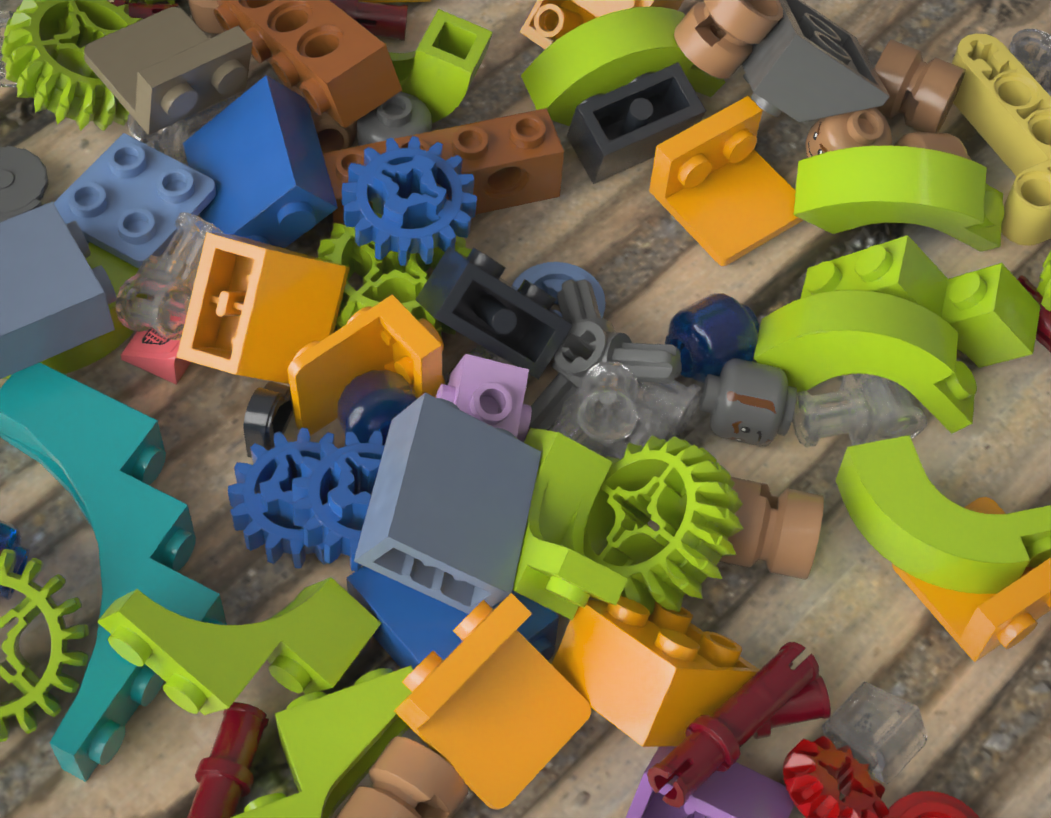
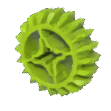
M23 0L22 4L14 12L13 17L8 20L4 32L5 38L1 53L3 54L2 61L6 63V79L17 83L18 98H34L35 113L46 109L55 113L57 124L65 118L75 120L80 131L90 121H93L102 131H105L113 121L124 126L132 118L131 114L84 60V49L88 43L143 20V18H131L129 16L128 4L117 7L111 4L109 0Z
M374 212L381 219L382 215ZM334 223L333 230L330 233L331 239L320 240V246L317 250L318 258L350 267L335 325L337 330L345 326L348 320L360 309L368 306L373 307L393 294L417 320L423 318L429 321L440 336L441 332L456 334V330L435 319L416 301L417 296L428 280L426 271L430 267L434 270L445 253L439 247L433 249L432 263L426 264L421 259L419 253L410 254L407 266H401L398 260V252L390 250L383 259L379 260L375 258L374 241L358 246L355 243V227H346L343 224ZM456 236L455 250L468 257L472 249L466 248V241L463 237ZM354 272L363 278L364 285L358 291L348 283Z
M652 435L644 447L628 442L624 458L620 460L619 458L607 456V459L612 461V464L588 516L584 534V553L587 558L628 578L621 596L642 604L650 611V614L654 611L655 602L666 610L680 612L684 595L687 594L690 597L703 599L701 583L707 577L722 579L717 566L720 559L725 556L737 555L732 543L728 541V537L744 529L739 522V517L735 515L743 503L738 498V493L732 489L735 482L731 479L730 473L717 463V459L704 448H698L694 444L691 445L688 441L680 440L675 436L666 441ZM650 520L659 525L658 531L648 526Z
M4 549L0 555V585L13 588L26 595V597L15 608H12L7 614L0 617V628L8 626L16 617L19 620L7 633L8 638L1 645L7 657L5 661L0 663V677L9 684L13 683L24 695L0 703V742H4L9 738L10 725L8 718L16 716L20 727L27 734L37 729V718L31 709L35 704H38L45 713L52 717L60 713L62 706L49 691L53 686H56L64 692L75 693L79 687V682L74 677L63 673L62 669L64 664L85 666L89 655L83 651L68 650V639H81L89 635V626L87 624L66 627L63 617L82 607L80 599L78 597L71 598L58 606L52 598L53 594L63 588L66 579L61 574H57L50 578L43 587L38 585L34 581L43 567V561L38 558H32L27 563L22 575L13 573L16 563V552L9 549ZM42 612L50 629L51 655L47 668L40 679L29 668L30 664L22 656L19 640L25 628Z

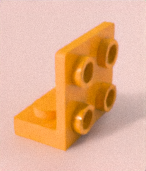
M749 96L656 146L649 192L720 266L729 265L803 221V219L794 216L796 190L754 150L763 110Z

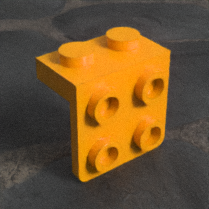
M392 294L373 307L368 306L357 311L345 326L322 341H313L305 345L298 351L287 369L295 423L298 430L308 428L310 436L383 387H386L405 409L425 392L436 398L440 385L445 384L442 375V351L444 350V344L438 331L426 319L417 320Z
M980 497L964 507L984 514H1006L994 500L988 497ZM1051 557L1035 568L1027 565L1018 580L996 594L965 593L941 588L924 582L892 564L894 571L974 662L1001 644L1005 649H1010L1018 644L1035 629L1038 624L1036 620L1051 610Z
M512 593L495 609L483 599L453 630L462 642L444 660L433 650L402 681L412 693L394 710L435 753L455 768L464 783L489 808L495 810L508 806L584 725L591 715L589 702L517 630L532 613Z

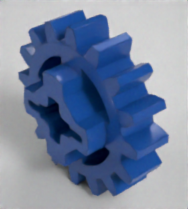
M416 136L411 137L408 148H399L393 138L386 139V152L381 155L370 147L364 149V166L351 163L348 167V183L342 184L344 224L346 227H355V243L358 246H362L374 241L375 258L379 260L383 259L390 250L398 252V260L401 266H407L410 254L419 253L421 259L426 264H430L433 261L434 248L439 247L444 252H446L448 247L455 250L456 236L467 238L470 234L471 218L475 217L477 196L473 195V174H461L463 159L459 155L451 157L446 161L442 159L443 144L439 142L431 146L429 151L420 149L419 138ZM368 200L373 202V210L370 207ZM374 212L381 214V219Z
M301 428L297 441L288 442L280 431L274 433V448L266 450L263 446L255 443L250 447L253 465L237 462L234 466L237 483L228 486L230 506L233 507L230 512L235 531L244 530L245 544L250 551L259 548L265 543L267 561L269 563L275 564L283 553L292 554L294 567L302 568L306 554L315 553L323 565L327 564L324 561V543L322 542L317 546L307 548L304 544L303 527L294 526L292 483L293 478L302 477V460L305 456L320 460V443L327 440L335 445L334 434L327 432L319 443L310 441L308 428ZM331 485L326 488L321 497L322 505L328 502V492L334 489Z
M353 431L346 432L345 446L339 449L327 440L321 442L320 460L305 456L302 460V477L293 478L292 483L294 526L303 527L304 544L306 547L317 546L323 542L325 562L331 564L341 554L350 556L351 571L356 572L359 571L362 565L354 562L385 447L382 445L383 439L380 431L373 432L369 443H359ZM331 485L334 489L328 492V502L322 505L321 497L326 488Z

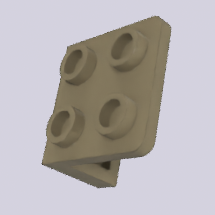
M170 7L88 43L84 49V60L148 135H151L245 90L253 41L239 26L209 39L183 9Z

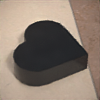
M269 381L264 388L258 387L251 396L243 424L248 457L252 458L250 447L256 443L263 446L266 450H270L275 447L274 433L280 431L284 435L294 411L290 386Z

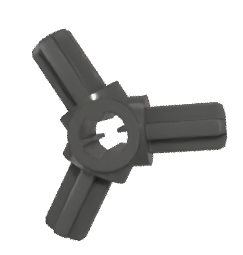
M585 279L565 281L562 283V290L558 292L557 298L562 318L573 326L554 354L555 361L551 367L558 372L557 376L531 405L532 412L529 429L536 428L556 432L585 397L594 403L597 399L613 397L626 388L630 381L672 382L682 372L680 350L673 345L632 343L627 334L615 332L612 323L601 318L590 282Z

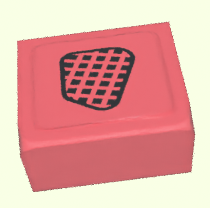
M152 309L121 353V360L177 385L191 364L190 361L177 358L188 311Z

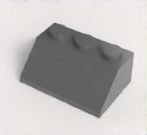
M779 0L783 8L782 19L759 44H752V53L742 63L745 71L743 78L750 84L753 92L751 95L752 100L764 111L775 117H779L784 112L798 122L883 106L890 95L857 38L801 0Z

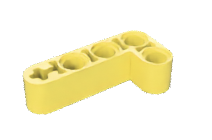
M979 33L967 35L961 39L952 64L966 69L953 104L1016 176L1004 204L1005 212L1001 227L1002 234L1010 241L1019 245L1031 246L1051 239V96L997 38Z

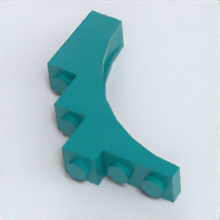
M40 362L13 373L0 388V437L39 462L71 494L93 529L99 548L103 591L99 618L116 599L138 589L152 601L181 616L204 623L227 625L220 594L176 572L189 560L195 547L196 536L188 505L150 486L159 476L166 459L158 420ZM99 623L96 644L79 692L49 742L61 768L84 782L89 779L98 764L103 766L113 759L123 743L126 733L125 725L139 705L147 706L152 702L164 682L146 664L136 666L121 657L108 642L111 634Z

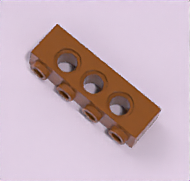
M217 0L219 6L213 11L223 31L225 32L239 26L253 41L251 55L258 63H262L265 60L270 63L280 81L287 88L290 89L296 86L301 90L309 106L318 115L326 112L343 128L348 127L402 91L386 44L330 0Z
M547 108L394 139L399 148H408L411 137L416 136L420 141V149L429 151L431 146L439 142L443 144L442 159L445 161L459 155L463 159L461 174H473L474 177L473 195L477 196L475 215L560 197L564 149ZM386 140L323 153L338 206L335 211L327 216L331 232L334 223L345 225L344 205H342V184L348 183L349 165L356 163L364 166V149L367 147L376 150L380 155L385 153ZM368 200L370 207L373 210V202Z

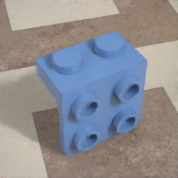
M123 133L54 202V205L65 224L72 221L78 223L88 244L91 242L137 268H146L157 260L215 198L216 187L213 179Z

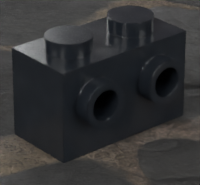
M676 63L657 72L642 74L625 86L606 94H596L583 101L575 109L567 138L592 183L595 184L655 157L657 145L701 122L706 110L680 64Z
M448 247L417 296L416 301L435 319L511 364L529 369L528 374L539 380L573 326L551 310L556 298L526 279L523 280L519 288L509 284L500 278L506 267L474 247L468 257Z

